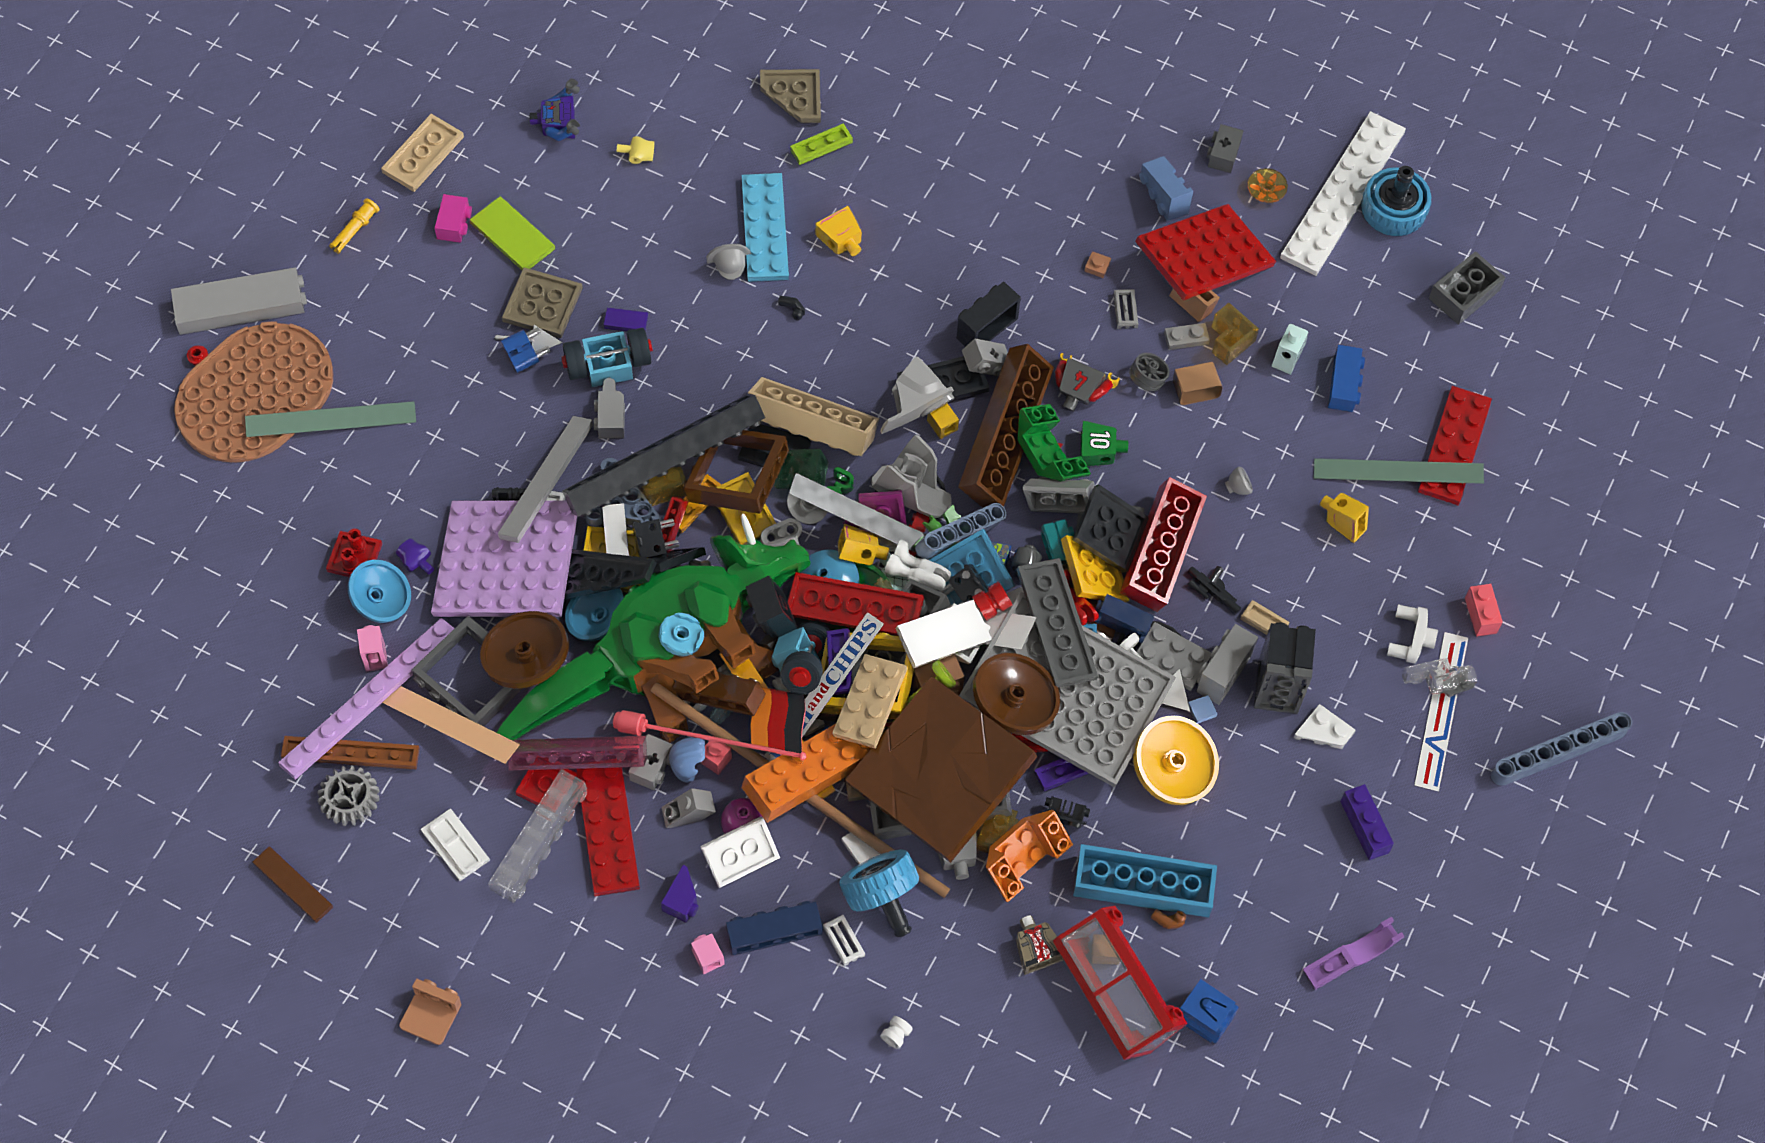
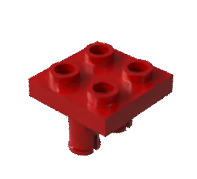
M351 529L349 532L340 531L326 567L327 572L350 577L353 570L361 563L377 560L382 547V540L361 536V531L358 529Z

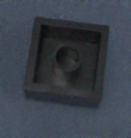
M770 576L746 586L748 593L745 596L746 600L755 612L752 615L757 626H761L765 634H769L773 639H777L798 629L784 591Z

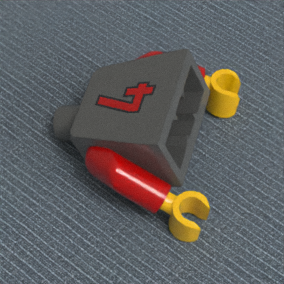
M1064 353L1060 354V361L1055 370L1057 387L1060 388V393L1067 396L1062 406L1065 409L1074 412L1078 401L1088 405L1089 402H1095L1106 395L1111 388L1117 387L1120 378L1112 380L1113 373L1110 372L1106 379L1105 373L1073 360L1072 355H1070V358L1064 359Z

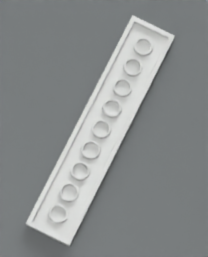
M1370 111L1281 253L1280 259L1317 276L1359 208L1368 181L1374 174L1383 169L1404 135L1406 128Z

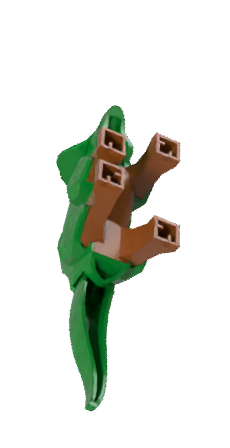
M742 514L741 521L747 544H739L730 535L710 537L712 549L722 567L685 565L660 572L659 574L653 573L649 582L631 587L628 594L625 595L612 613L608 632L596 644L591 655L588 652L582 654L561 667L550 678L536 685L510 713L497 733L515 742L539 725L609 691L610 685L646 697L657 726L689 731L686 717L652 693V687L655 683H659L677 696L676 691L672 688L676 680L691 687L696 694L708 685L717 681L719 675L716 666L711 660L697 659V657L709 655L715 650L722 653L733 669L749 658L763 680L777 672L779 668H776L772 662L773 650L758 646L742 625L743 614L751 608L745 597L748 595L746 586L770 576L781 587L785 581L795 576L796 572L801 573L810 566L811 563L807 550L797 545L793 539L784 546L774 547L762 544L755 539L747 517ZM675 613H685L693 616L700 622L699 625L704 631V639L698 651L692 655L678 656L668 652L661 645L658 636L659 628L666 617ZM681 634L677 635L680 638H684ZM659 731L662 739L669 743L681 736L679 734Z

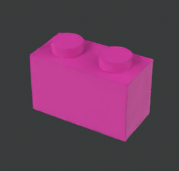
M443 194L435 225L438 240L461 243L463 235L467 234V218H471L472 206H469L467 197Z

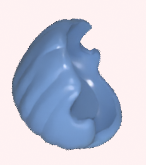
M687 737L672 746L669 752V762L673 773L680 781L687 783L694 781L695 775L698 773L695 765L705 759V740Z

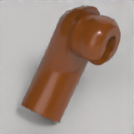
M1156 909L1151 919L1165 929L1180 928L1185 924L1186 915L1182 911H1177L1174 915L1167 916Z

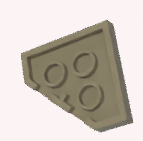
M819 69L760 70V91L800 123H821Z

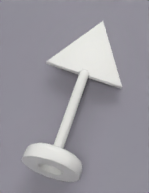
M1133 633L1119 646L1142 658L1133 649L1139 642V636ZM1179 669L1173 675L1176 679L1162 704L1190 711Z

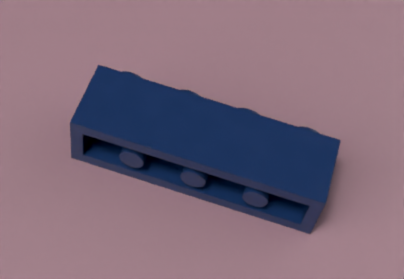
M810 901L800 902L797 906L790 908L787 906L778 907L773 912H756L747 918L741 916L734 917L729 922H726L732 955L822 935L823 931L817 903H811Z

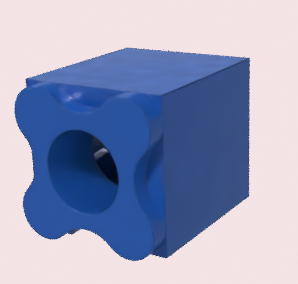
M1200 979L1180 1010L1183 1012L1184 1019L1188 1023L1185 1025L1210 1043L1216 1044L1234 1019L1239 1006L1236 1005L1235 1001Z

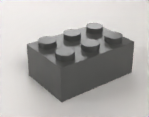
M1475 251L1433 285L1429 299L1459 325L1501 290L1506 277Z

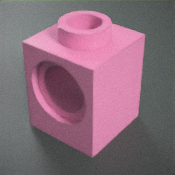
M703 934L694 939V942L691 943L692 952L703 974L724 965V956L713 934L707 936Z

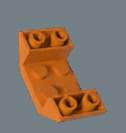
M1054 810L1022 818L990 846L986 869L1004 900L1009 902L1024 889L1019 880L1023 874L1046 854L1058 859L1073 843Z

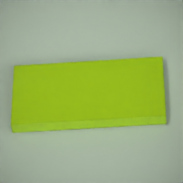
M501 196L470 219V224L521 270L524 267L531 269L555 250V245Z

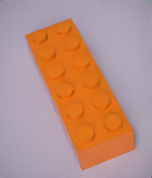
M834 724L802 743V752L806 753L805 760L801 761L797 757L780 755L746 775L741 788L768 823L850 775L870 751L871 747L834 737L832 734L836 725Z

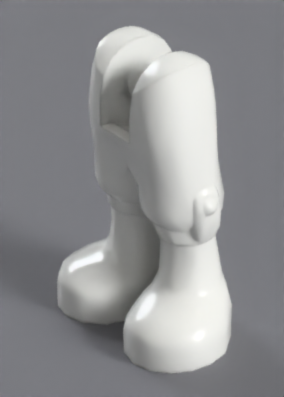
M902 539L899 541L894 554L890 556L884 571L892 576H901L908 580L909 578L939 591L944 590L946 582L951 577V572L942 565L912 556L909 553L908 543Z

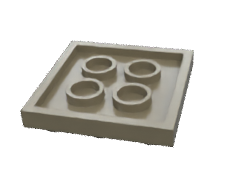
M524 267L502 316V321L533 330L534 325H536L551 336L562 338L583 289L582 283Z

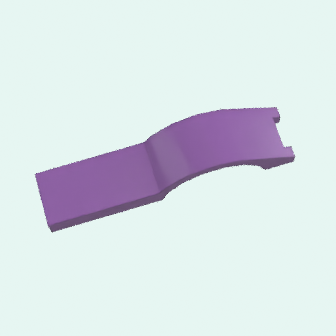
M1390 917L1381 922L1378 927L1363 938L1351 944L1342 945L1303 968V972L1313 988L1317 990L1352 968L1369 962L1404 938L1403 933L1397 934L1391 925L1394 922L1393 918Z

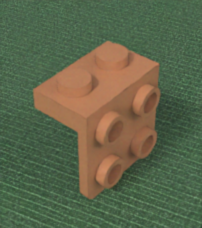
M416 978L412 986L415 995L400 1022V1028L433 1044L441 1045L462 1005L460 998L457 996L458 993L450 988L443 990L436 987L437 984L431 980L424 979L422 981Z

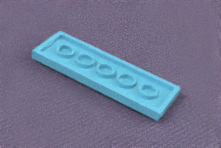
M782 173L742 175L746 247L751 251V254L746 255L748 282L789 280Z

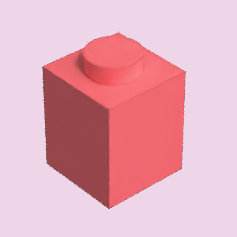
M709 740L705 745V759L700 763L719 775L732 759L731 748L724 743Z

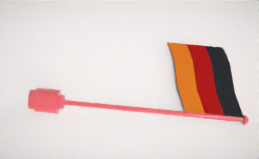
M762 687L766 695L756 714L751 719V744L648 724L644 714L626 710L616 712L613 719L614 729H618L621 733L641 736L648 728L797 757L801 761L806 759V753L802 752V730L806 713L805 699L802 694Z

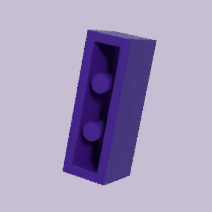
M1364 784L1345 791L1340 802L1368 860L1389 854L1394 842L1366 785Z

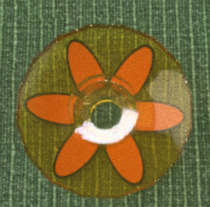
M1269 168L1253 172L1249 177L1247 185L1250 194L1255 199L1266 203L1277 202L1282 199L1287 193L1288 188L1286 178L1280 172Z

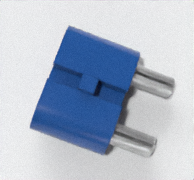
M538 327L527 333L521 330L501 340L517 373L539 363V357L550 353L548 346L534 351L529 339L541 334Z

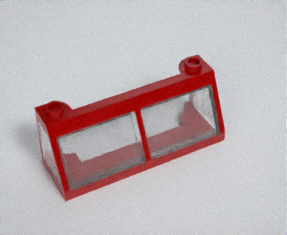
M1109 906L1099 909L1060 934L1053 940V943L1122 1058L1127 1060L1152 1053L1188 1023L1184 1019L1183 1012L1178 1007L1166 1005L1119 928L1123 925L1122 913L1116 906Z

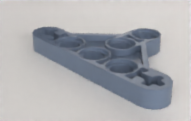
M614 458L603 460L601 470L618 461ZM637 486L630 489L631 492L623 497L616 496L611 499L612 502L610 504L624 503L625 520L628 525H632L633 522L640 523L654 519L663 521ZM628 495H636L638 498L630 501L626 497ZM600 506L592 509L593 512L599 513L600 517L593 519L589 515L585 516V521L590 526H599L604 523L603 510ZM641 509L649 511L646 515H639L637 512Z

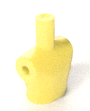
M635 136L632 138L630 145L617 144V152L629 153V161L633 164H638L642 161H653L655 141H648Z

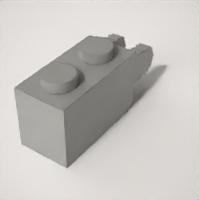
M609 377L603 381V391H598V399H594V411L598 412V418H594V430H598L599 438H624V394L616 391V383L614 379Z

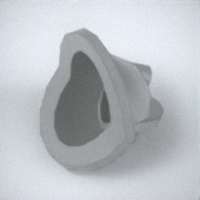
M725 244L711 250L706 256L708 264L715 263L717 270L724 278L735 280L743 273L745 255L751 254V251L741 244Z

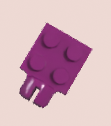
M902 490L859 494V501L857 502L907 525ZM844 520L845 522H843V525L847 524L856 528H861L847 520Z

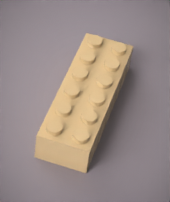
M763 377L748 392L749 394L756 395L766 417L761 421L769 423L772 427H780L792 434L806 436L811 441L823 442L831 448H840L854 456H862L874 441L879 422L877 417Z

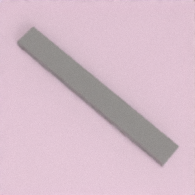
M577 416L571 418L498 532L499 539L516 543L520 542L592 428V419Z

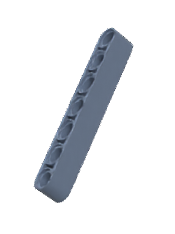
M1618 712L1505 757L1495 765L1491 772V779L1497 785H1507L1619 740L1626 735L1632 726V719L1627 713ZM1616 723L1621 724L1623 728L1618 727ZM1597 731H1601L1604 736L1599 735ZM1577 738L1582 739L1585 744L1580 743ZM1558 746L1563 747L1566 751H1561ZM1538 754L1544 755L1546 759L1540 758ZM1519 762L1525 763L1527 767L1521 766ZM1499 770L1506 771L1507 775H1503Z

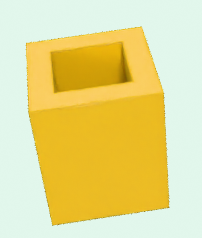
M948 403L927 415L928 423L940 439L958 430L959 419Z

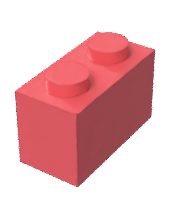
M1492 585L1471 586L1465 596V601L1476 637L1497 634L1503 621Z

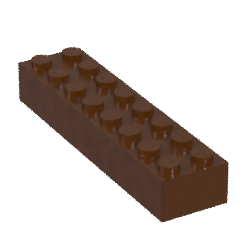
M1029 344L1009 348L958 486L982 508L993 503H999L1004 507L1024 452L1018 442L1019 412L1022 408L1041 405L1054 369Z

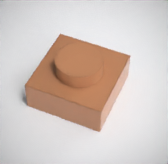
M1092 251L1085 266V272L1104 278L1111 263V258Z

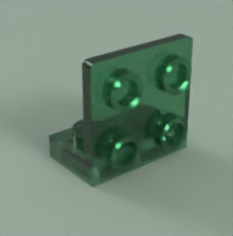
M821 449L789 450L775 480L774 487L776 489H791L796 473L824 486L829 461Z

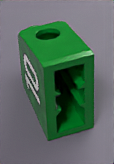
M1083 421L1080 456L1087 466L1113 464L1116 452L1128 453V440H1116L1117 429L1115 427Z

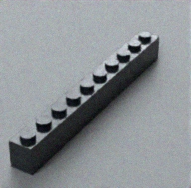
M748 393L562 490V493L572 513L576 516L585 517L593 512L592 509L597 506L604 507L612 502L611 499L616 496L623 497L631 492L630 489L635 486L642 487L649 483V479L667 474L668 469L686 464L687 459L705 454L706 449L722 445L724 443L723 440L741 435L742 430L760 425V421L766 417L756 395Z

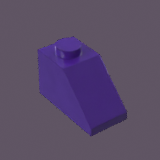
M683 865L664 897L661 907L663 912L687 923L689 917L693 918L699 905H697V896L688 868Z

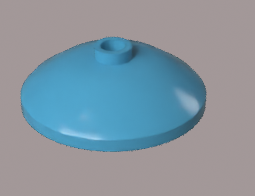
M821 550L809 556L810 566L801 572L820 577L823 572H827V575L824 576L826 578L859 583V572L855 563L839 559V553L836 550Z
M383 560L365 561L357 566L349 577V599L353 607L363 617L378 623H388L397 620L407 611L411 601L410 585L401 570L393 564Z
M618 588L571 598L565 613V622L570 633L582 641H596L604 638L610 627L612 613L625 597L622 590Z

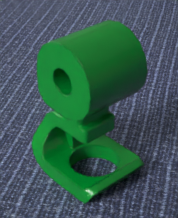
M836 467L833 470V477L846 484L836 481L834 486H827V488L840 494L853 491V475L840 467Z

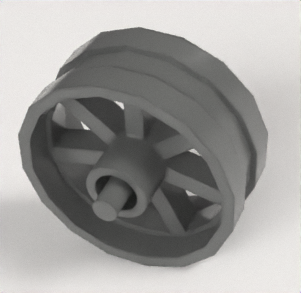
M1152 353L1139 354L1129 370L1133 382L1147 391L1159 390L1170 373L1166 362Z

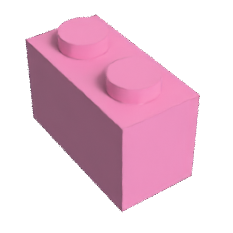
M368 625L362 629H357L360 655L366 672L381 670L388 666L386 647L380 626Z

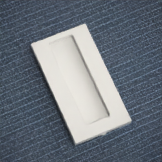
M451 808L421 828L422 833L459 881L490 861L489 857Z

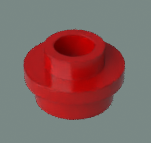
M199 345L191 347L187 352L188 361L195 366L208 356L207 349Z

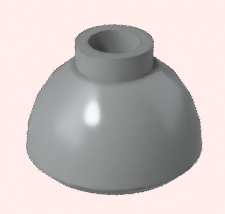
M1240 466L1232 471L1229 481L1225 482L1230 494L1234 492L1239 495H1248L1253 491L1247 473Z

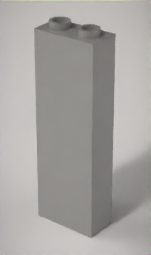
M295 267L171 289L175 323L178 332L182 335L305 313L304 305L307 304L305 292H301V287H304L303 276L298 275Z

